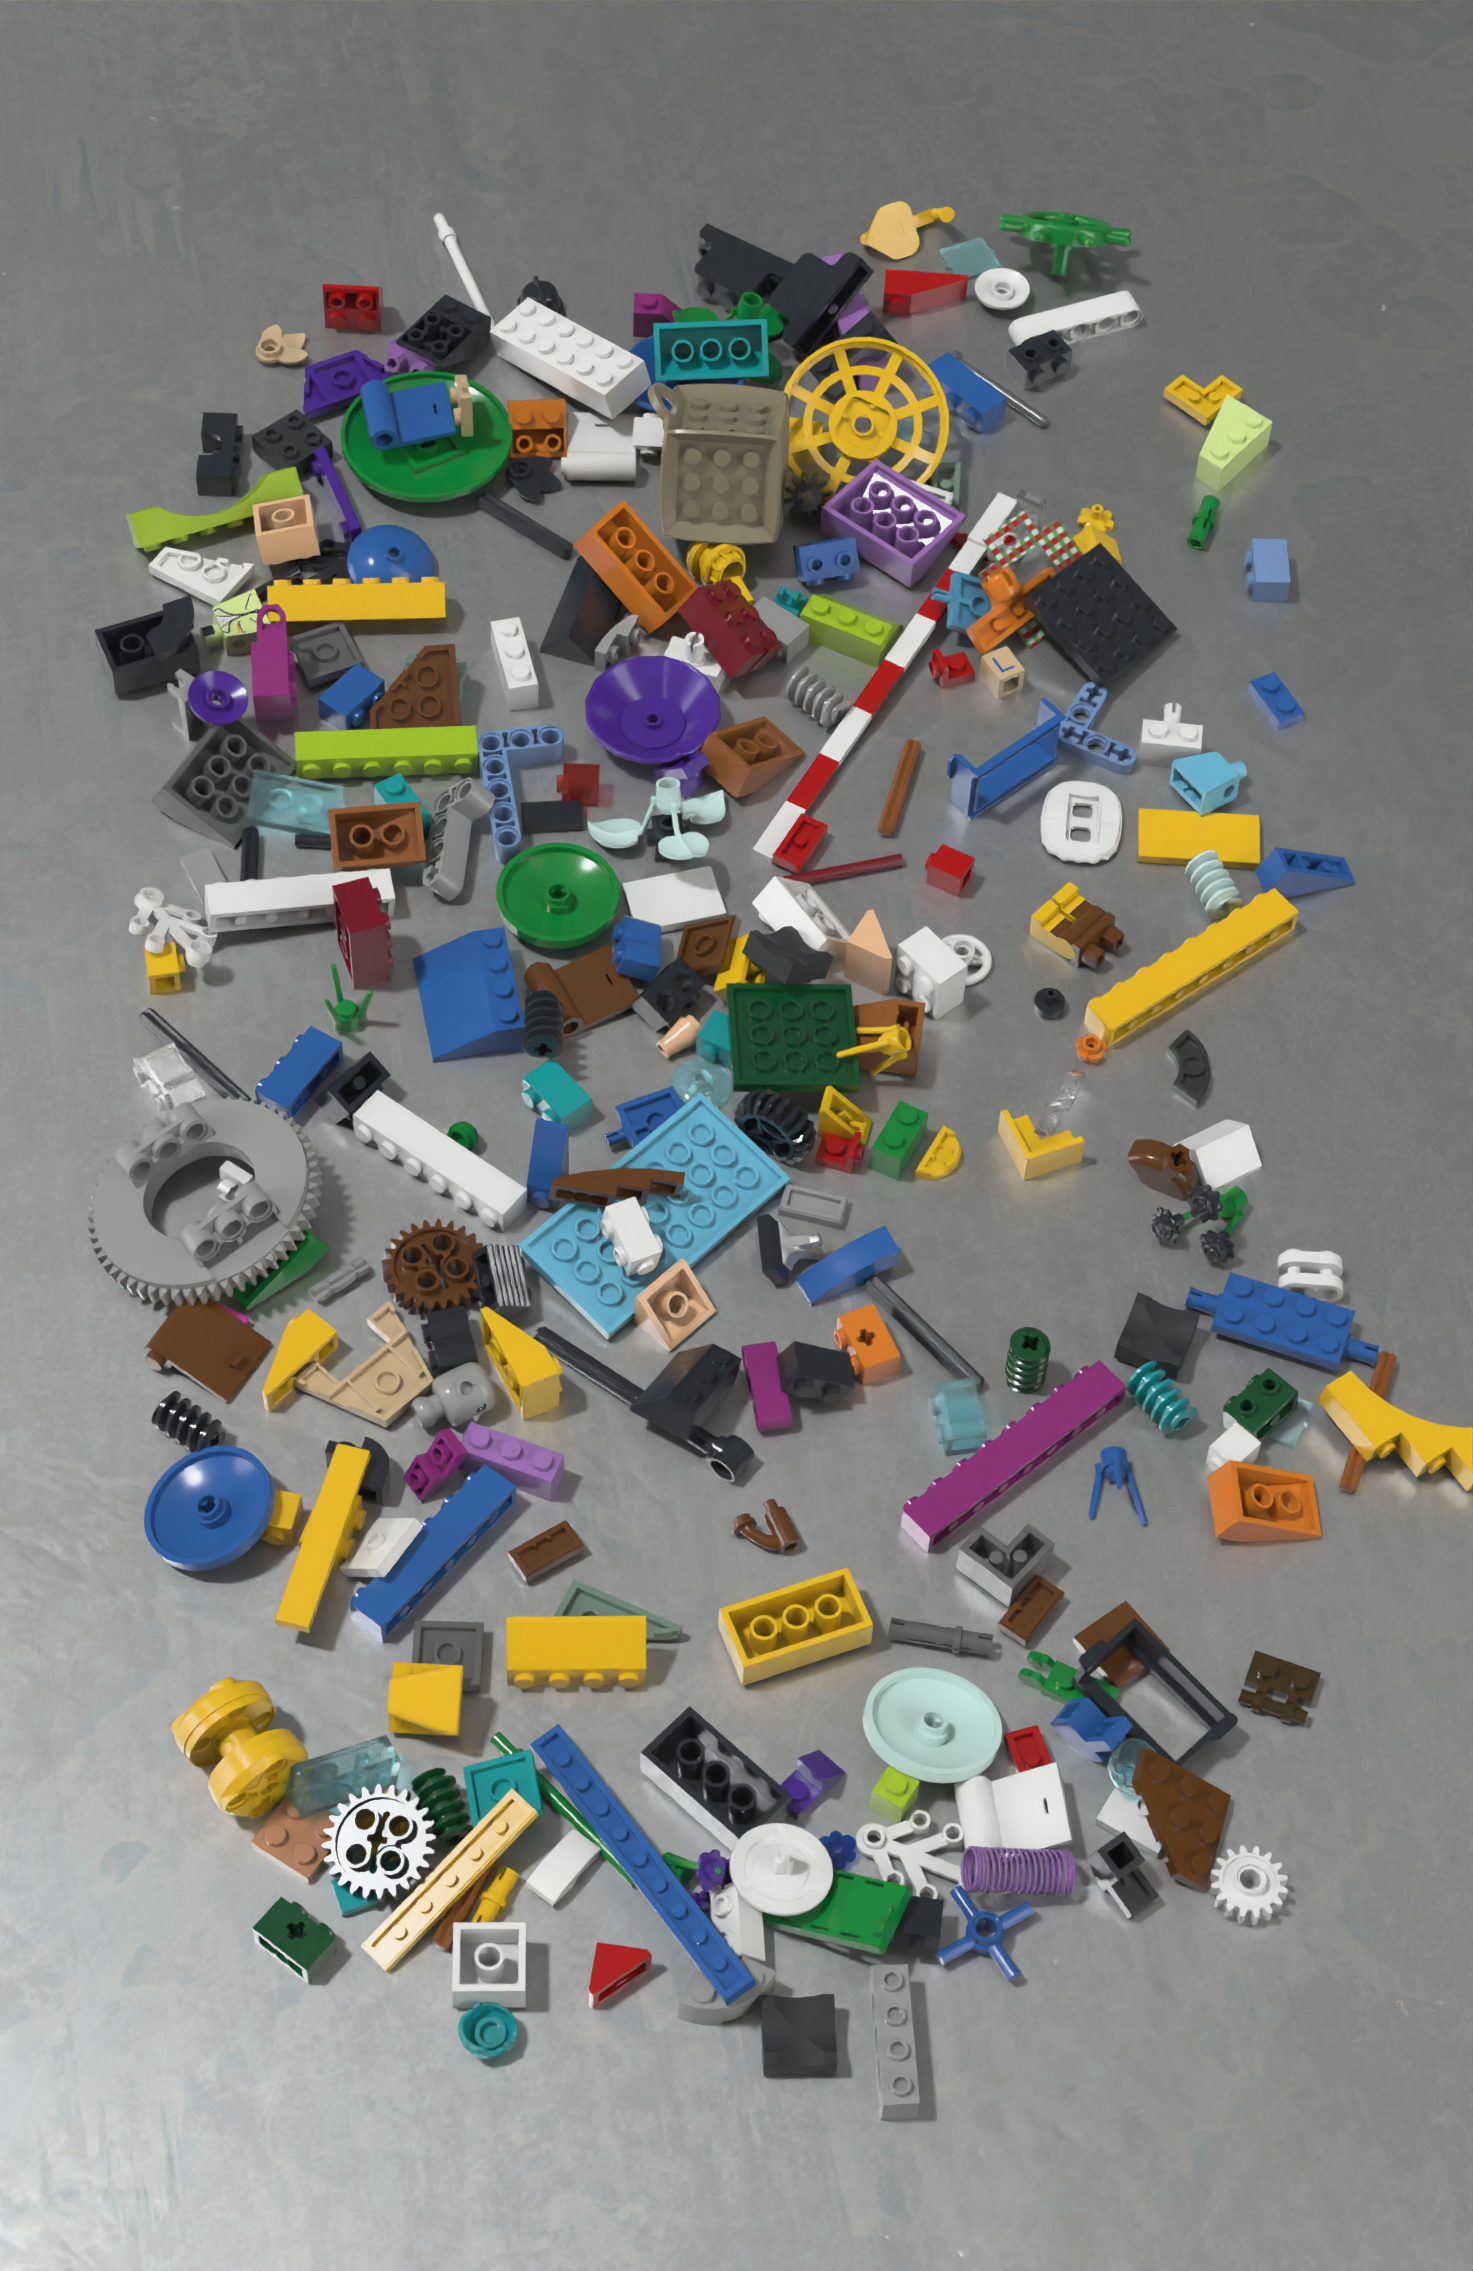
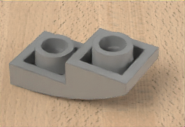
M633 614L625 618L604 636L595 649V670L604 673L611 663L617 661L619 653L628 656L632 646L638 645L642 630L638 628V615Z

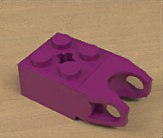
M278 604L263 605L257 613V642H251L252 689L256 722L292 721V710H297L296 665L294 651L289 652L286 615ZM268 612H275L280 616V622L277 624H264L263 616Z

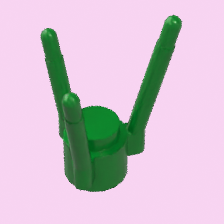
M331 964V976L337 1005L333 1008L328 999L324 1000V1005L334 1023V1030L350 1032L358 1028L360 1021L366 1020V1011L373 991H367L360 1009L353 1001L344 1000L337 967L335 964Z

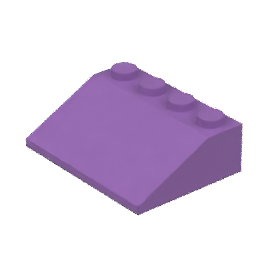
M875 459L822 507L820 531L832 539L845 536L855 537L857 554L911 588L931 569L966 520V515Z

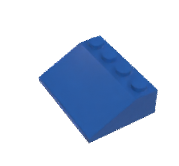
M504 927L472 931L413 958L433 1062L523 1049L524 1017Z

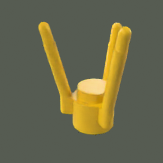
M899 1024L889 1027L855 1028L856 1034H882V1036L876 1042L840 1051L837 1053V1057L842 1058L879 1048L884 1055L887 1054L891 1057L869 1072L870 1076H874L896 1061L907 1058L906 1052L911 1049V1038L908 1031Z

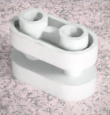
M1292 1248L1278 1256V1273L1281 1275L1278 1279V1287L1328 1303L1336 1302L1343 1297V1281L1339 1278L1343 1273L1342 1258L1331 1251L1312 1252Z

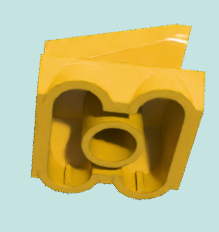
M393 1662L388 1695L389 1732L459 1736L463 1666Z

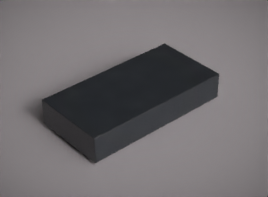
M581 799L521 802L523 833L583 830Z

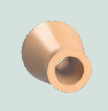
M691 1015L685 1018L680 1017L656 1045L660 1052L668 1058L672 1054L696 1044L697 1035L702 1027Z

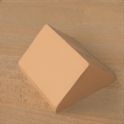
M874 909L867 910L847 941L844 978L880 995H888L892 955Z
M681 1258L635 1297L634 1322L666 1350L671 1351L713 1315L716 1309L686 1260Z

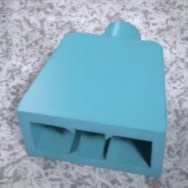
M1213 751L1173 760L1169 784L1201 816H1204L1236 798L1239 781L1246 777L1247 770L1242 761L1239 760L1229 764L1218 752Z

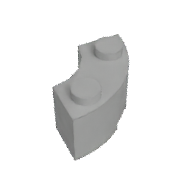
M743 1956L740 1961L752 1975L757 1985L728 2006L702 1972L695 1971L679 2000L678 2018L700 2025H722V2022L741 2016L744 2018L761 2006V1995H771L775 1988L776 1971Z

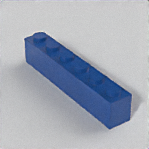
M486 1464L478 1472H471L465 1479L463 1487L455 1495L451 1494L444 1500L441 1510L433 1518L429 1517L422 1523L421 1531L385 1577H373V1580L365 1588L361 1587L354 1593L350 1600L351 1619L383 1643L517 1503L516 1486Z

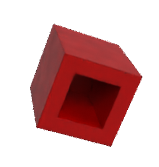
M942 844L936 854L932 852L925 863V869L928 870L926 883L959 898L973 876L975 858Z

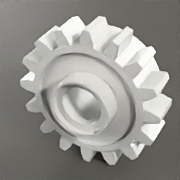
M1240 1845L1237 1855L1231 1849H1228L1224 1857L1225 1860L1219 1857L1216 1860L1215 1869L1211 1871L1209 1878L1213 1882L1211 1883L1209 1894L1217 1896L1214 1903L1215 1907H1222L1225 1910V1917L1233 1916L1237 1918L1240 1924L1244 1920H1251L1252 1924L1255 1925L1258 1919L1262 1917L1267 1921L1270 1920L1273 1911L1279 1912L1283 1904L1281 1900H1285L1288 1889L1284 1887L1288 1881V1876L1279 1875L1283 1864L1281 1862L1272 1864L1270 1862L1272 1858L1271 1852L1267 1853L1264 1857L1260 1856L1259 1847L1257 1846L1254 1847L1252 1853H1247L1245 1846ZM1249 1882L1254 1885L1255 1889L1245 1888L1241 1883Z

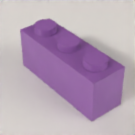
M470 1422L461 1440V1444L468 1454L459 1465V1469L470 1473L473 1471L478 1472L486 1464L515 1485L517 1490L552 1502L564 1476V1454Z

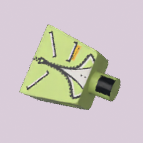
M255 589L213 607L214 624L200 628L201 637L205 645L221 641L226 654L230 656L251 653V642H257V613L262 607ZM265 614L263 616V622L264 624H270L267 615Z

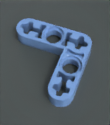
M1094 682L1086 683L1066 712L1065 716L1068 718L1060 722L1057 747L1068 754L1116 774H1129L1135 768L1136 751L1129 745L1091 730L1105 707L1107 689L1105 686L1100 689ZM1093 695H1096L1091 705L1088 704L1089 697L1091 698ZM1084 713L1089 719L1079 721L1074 718V715ZM1092 744L1100 745L1104 750L1101 752H1092L1091 750H1089L1088 746Z

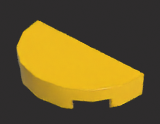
M945 1125L942 1126L915 1170L914 1177L924 1180H937L952 1173L957 1167L961 1156V1147L954 1131Z

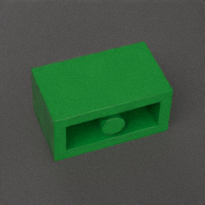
M899 1101L871 1148L869 1168L898 1181L926 1135L928 1113Z

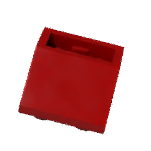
M323 284L325 328L381 331L384 308L383 287Z

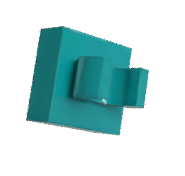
M783 585L773 602L800 618L802 610L808 603V597L802 595L798 590L796 592L790 591Z

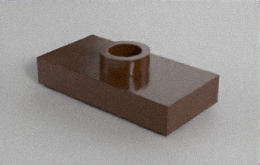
M564 1520L509 1551L508 1558L527 1583L583 1552L584 1544L567 1520Z
M1036 1574L1000 1619L997 1628L1023 1646H1026L1062 1601L1065 1592Z

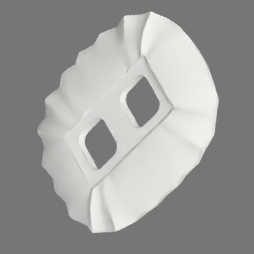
M1068 781L1058 784L1049 791L1042 807L1040 818L1042 844L1045 845L1049 854L1057 855L1062 861L1072 860L1077 863L1088 862L1095 864L1100 860H1109L1112 854L1117 852L1121 840L1122 809L1118 797L1108 787L1093 782ZM1076 805L1092 808V816L1090 818L1075 817L1072 814L1073 807ZM1071 830L1089 831L1090 840L1087 842L1072 840L1070 838Z

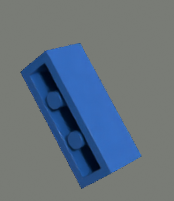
M948 351L927 365L940 383L948 410L961 418L967 426L972 427L981 434L1004 418L1006 397ZM923 377L922 388L926 393L933 396L930 386Z
M310 1026L303 1035L297 1036L286 1056H281L277 1060L274 1070L270 1075L260 1080L255 1089L257 1104L260 1105L264 1101L269 1108L276 1106L279 1113L285 1111L288 1118L293 1117L295 1120L344 1061L342 1042Z

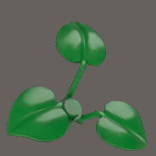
M753 292L743 293L738 307H732L730 314L725 318V320H732L736 316L737 320L767 319L768 338L779 336L784 327L782 317L769 303L762 304V298ZM702 307L673 310L672 313L675 323L719 321L718 316L714 312ZM768 352L769 377H749L748 379L760 383H779L783 377L782 365L773 354Z

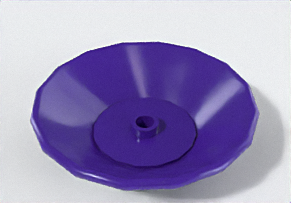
M637 656L613 664L595 679L585 699L586 723L596 741L616 756L641 764L670 763L694 754L703 746L708 734L716 730L721 720L720 697L710 679L687 662L667 656Z

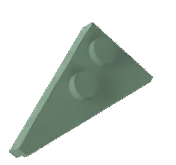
M575 1579L554 1616H646V1640H678L682 1634V1626Z

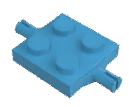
M956 571L951 575L949 592L937 587L933 589L931 594L933 595L931 596L932 600L947 604V629L967 634L965 629L992 608L991 601L981 586L982 580L980 578Z

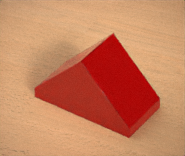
M597 1942L589 1985V2005L592 2009L651 1969L652 1954L648 1949Z

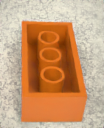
M622 500L572 544L632 614L639 616V623L649 634L672 617L698 588L697 584L625 500Z

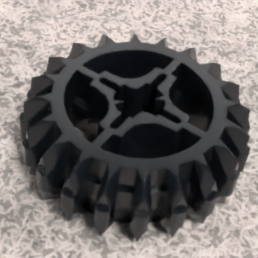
M761 1088L755 1091L751 1090L749 1094L744 1096L734 1112L736 1116L734 1121L738 1128L769 1158L776 1159L779 1163L784 1161L790 1165H793L795 1162L800 1163L810 1153L817 1141L815 1138L817 1132L813 1128V1121L808 1119V1113L803 1112L799 1108L800 1105H795L791 1102L790 1098L783 1097L781 1092L775 1094L768 1088L766 1090Z

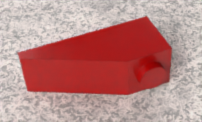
M886 269L882 313L910 315L964 300L967 294L968 275Z

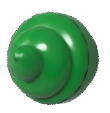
M456 1122L449 1128L447 1133L448 1137L469 1151H472L478 1144V1132L468 1122Z

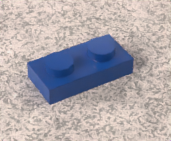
M1275 672L1249 681V692L1277 730L1304 720L1305 712Z

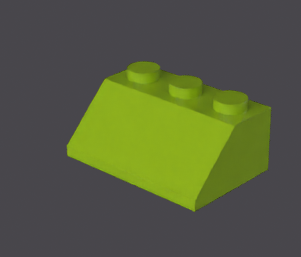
M813 594L800 614V619L810 625V642L879 668L903 629V625L826 594Z

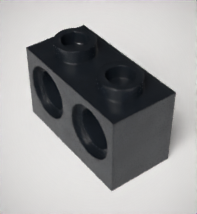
M679 956L657 975L630 1006L655 1032L665 1025L670 1029L682 1017L679 1011L684 1006L687 1008L691 1007L701 997L698 991L705 985V982ZM676 981L681 984L683 991L678 989ZM657 1001L663 1005L664 1012L657 1006Z

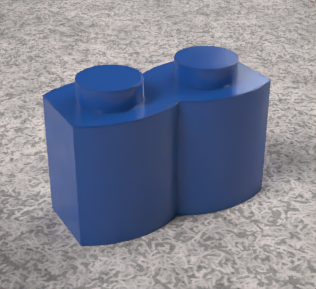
M625 915L621 923H616L612 934V940L616 941L612 954V962L616 963V972L652 982L661 964V926Z

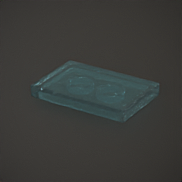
M254 769L245 823L303 835L330 836L328 809L341 808L344 787Z

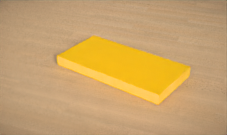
M1139 808L1138 862L1188 865L1198 854L1214 850L1218 853V859L1223 862V868L1256 870L1260 865L1259 815L1210 812L1201 816L1195 811Z

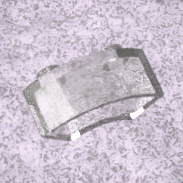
M174 1042L166 1043L133 1058L136 1064L133 1067V1071L140 1084L146 1083L153 1094L154 1103L161 1113L167 1110L171 1112L173 1108L181 1103H190L191 1101L195 1103L206 1098L194 1070L190 1069L185 1063Z

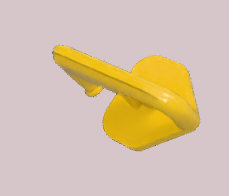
M895 201L878 209L869 230L860 236V242L862 245L870 246L893 260H898L917 251L919 247L917 227L936 220L949 223L954 219L955 212L951 207L945 206L943 208H931L912 215L908 204L902 201Z

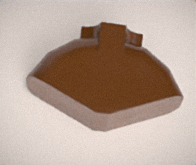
M1137 1139L1134 1141L1128 1153V1162L1148 1187L1181 1201H1187V1198L1192 1196V1189L1198 1187V1172L1193 1165L1194 1162L1189 1157L1190 1150L1180 1143L1176 1146H1170L1152 1139Z

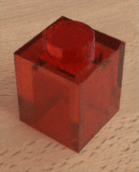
M564 763L563 775H557L556 789L557 793H562V800L581 799L582 806H599L600 764Z

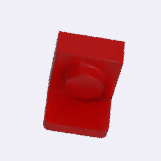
M939 648L933 650L932 661L929 662V671L931 677L937 679L941 689L975 680V671L965 652L943 657Z
M855 1131L853 1139L824 1132L815 1156V1164L852 1174L855 1162L861 1164L865 1152V1145L861 1144L862 1132Z

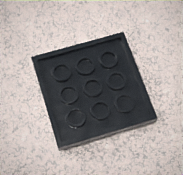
M1101 543L1032 591L1022 601L1100 689L1172 636L1178 629Z

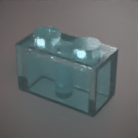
M968 1378L935 1383L934 1394L929 1396V1410L931 1416H936L938 1425H935L937 1444H943L945 1457L976 1453L978 1448L986 1441L987 1432L975 1379Z

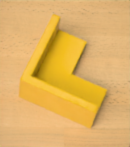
M1007 1109L1000 1112L998 1133L1023 1180L1082 1161L1085 1145L1082 1136L1074 1138L1071 1131L1067 1130L1040 1139L1028 1115L1012 1119Z

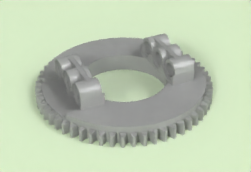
M228 1096L227 1099L215 1097V1099L207 1100L204 1098L202 1101L195 1103L194 1101L181 1103L173 1108L171 1112L169 1110L165 1111L164 1119L161 1120L156 1116L154 1117V1123L150 1125L145 1123L142 1133L134 1131L132 1133L134 1140H124L123 1144L114 1151L115 1157L107 1160V1167L100 1172V1181L95 1182L97 1189L95 1192H91L94 1202L88 1205L92 1213L87 1215L91 1223L87 1225L91 1233L89 1239L93 1244L92 1248L96 1253V1257L107 1274L111 1275L116 1283L119 1282L124 1290L128 1288L132 1295L138 1293L143 1300L149 1296L152 1302L156 1303L161 1298L164 1305H168L173 1299L177 1306H181L184 1299H186L189 1305L192 1306L197 1297H199L203 1304H206L209 1295H212L216 1301H219L221 1292L225 1291L228 1297H231L234 1287L243 1292L245 1291L246 1281L256 1285V1276L258 1274L267 1278L268 1267L276 1270L279 1268L276 1262L277 1259L286 1261L289 1259L285 1251L297 1250L294 1240L305 1239L301 1230L310 1229L311 1225L307 1219L316 1217L313 1208H317L320 1205L316 1197L322 1196V1192L318 1187L322 1185V1180L319 1176L322 1174V1170L318 1165L320 1161L316 1155L317 1152L308 1135L304 1133L300 1124H296L293 1117L288 1118L285 1111L279 1113L276 1106L269 1108L264 1101L258 1105L253 1098L249 1102L245 1101L244 1097H240L238 1100L233 1099L231 1096ZM230 1156L248 1163L254 1169L255 1182H247L241 1185L230 1202L221 1201L212 1206L205 1220H195L188 1223L181 1230L179 1239L165 1236L154 1229L151 1215L155 1197L166 1180L183 1166L205 1157Z

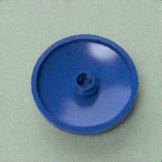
M226 1445L212 1446L183 1457L161 1476L149 1495L144 1513V1527L148 1541L162 1559L180 1569L203 1571L230 1563L243 1555L258 1541L271 1520L275 1506V1487L272 1477L255 1455L239 1447Z

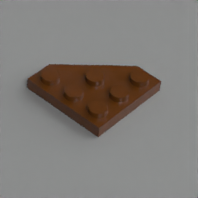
M455 644L424 646L408 668L404 669L389 687L390 689L379 702L377 701L369 710L371 729L462 726Z
M1151 1749L1139 1751L1131 1783L1136 1795L1141 1794L1149 1812L1145 1817L1156 1843L1161 1841L1169 1860L1165 1862L1171 1877L1198 1892L1206 1890L1231 1795Z

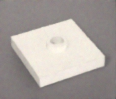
M378 1518L339 1569L346 1577H385L421 1531L422 1524L416 1518Z
M1129 1764L1098 1814L1095 1824L1116 1836L1125 1831L1137 1848L1157 1858L1163 1846L1161 1841L1156 1843L1145 1817L1149 1812L1141 1794L1136 1795L1131 1783L1135 1766Z

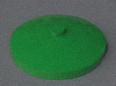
M546 843L522 851L504 867L496 887L497 909L507 928L520 939L545 948H571L592 941L612 924L619 908V883L612 867L597 853L570 843Z

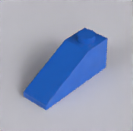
M1275 847L1255 870L1265 893L1275 888L1284 897L1348 886L1355 882L1344 857Z
M537 1118L527 1178V1202L533 1203L540 1208L549 1207L558 1210L561 1201L551 1200L548 1197L552 1179L569 1175V1125Z

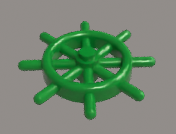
M1027 212L1021 216L1003 214L1000 217L998 226L1001 232L1018 233L1022 237L1037 242L1050 243L1054 249L1050 273L1058 276H1068L1070 252L1075 247H1106L1110 244L1128 247L1131 244V231L1129 229L1113 228L1105 221L1068 212Z

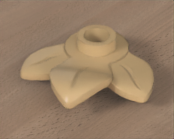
M274 324L262 332L261 340L256 347V357L264 363H300L308 358L307 352L302 350L305 344V334H283L281 328Z

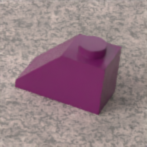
M634 293L633 337H650L654 335L653 323H675L672 315L673 310L682 309L663 294Z

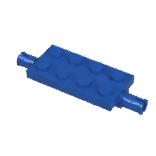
M1232 1272L1229 1273L1223 1294L1220 1293L1219 1296L1190 1287L1185 1303L1187 1308L1190 1307L1212 1314V1318H1214L1211 1327L1212 1332L1336 1371L1341 1358L1344 1359L1345 1356L1374 1366L1380 1347L1351 1338L1352 1335L1349 1332L1356 1311Z

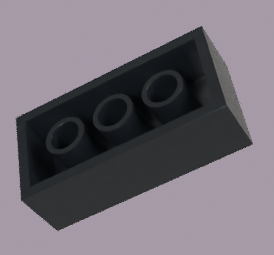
M690 1706L641 1751L640 1770L731 1851L737 1841L749 1830L764 1824L782 1823L791 1814L792 1795Z

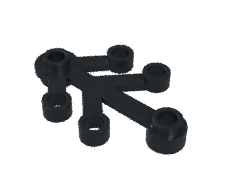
M324 539L319 544L321 556L315 555L309 559H296V567L301 572H308L313 567L325 568L308 578L321 579V585L334 577L336 579H349L347 557L337 558L335 556L337 553L348 554L352 543ZM293 576L288 580H291V585H303V580L306 578Z

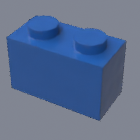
M356 663L318 698L319 717L338 730H353L355 727H359L370 714L369 710L385 695L384 680Z

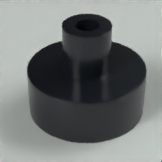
M1044 988L1036 993L1033 1010L1038 1017L1044 1020H1055L1063 1014L1065 997L1059 990Z

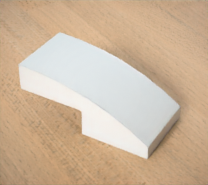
M573 1828L535 1869L526 1881L525 1886L554 1906L574 1887L577 1877L598 1858L601 1848Z

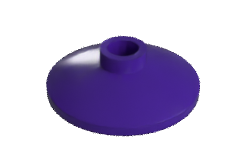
M213 670L198 675L192 681L188 690V703L194 714L201 720L213 725H227L236 722L244 715L248 706V693L243 683L234 675L224 671ZM212 701H219L221 705L214 704Z

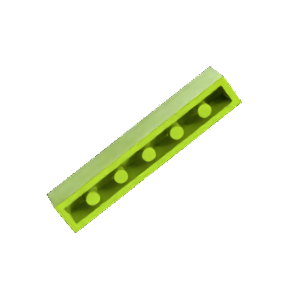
M476 725L295 732L297 779H343L347 777L394 776L399 773L402 776L478 773Z

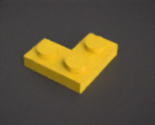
M1182 374L1164 388L1163 397L1206 426L1217 417L1226 395L1228 394L1239 400L1242 397L1243 389L1223 375L1203 389Z

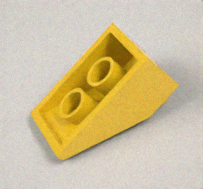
M488 1307L482 1308V1344L522 1420L524 1421L558 1407L559 1392H562V1385L559 1380V1376L562 1375V1369L558 1359L555 1356L550 1357L544 1345Z

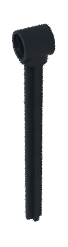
M546 1326L537 1329L536 1335L533 1338L544 1345L548 1352L628 1404L632 1405L645 1391ZM699 1427L687 1441L707 1454L706 1459L712 1471L727 1482H734L755 1457L751 1446L742 1438L735 1435L728 1437L721 1435L717 1438L702 1427Z

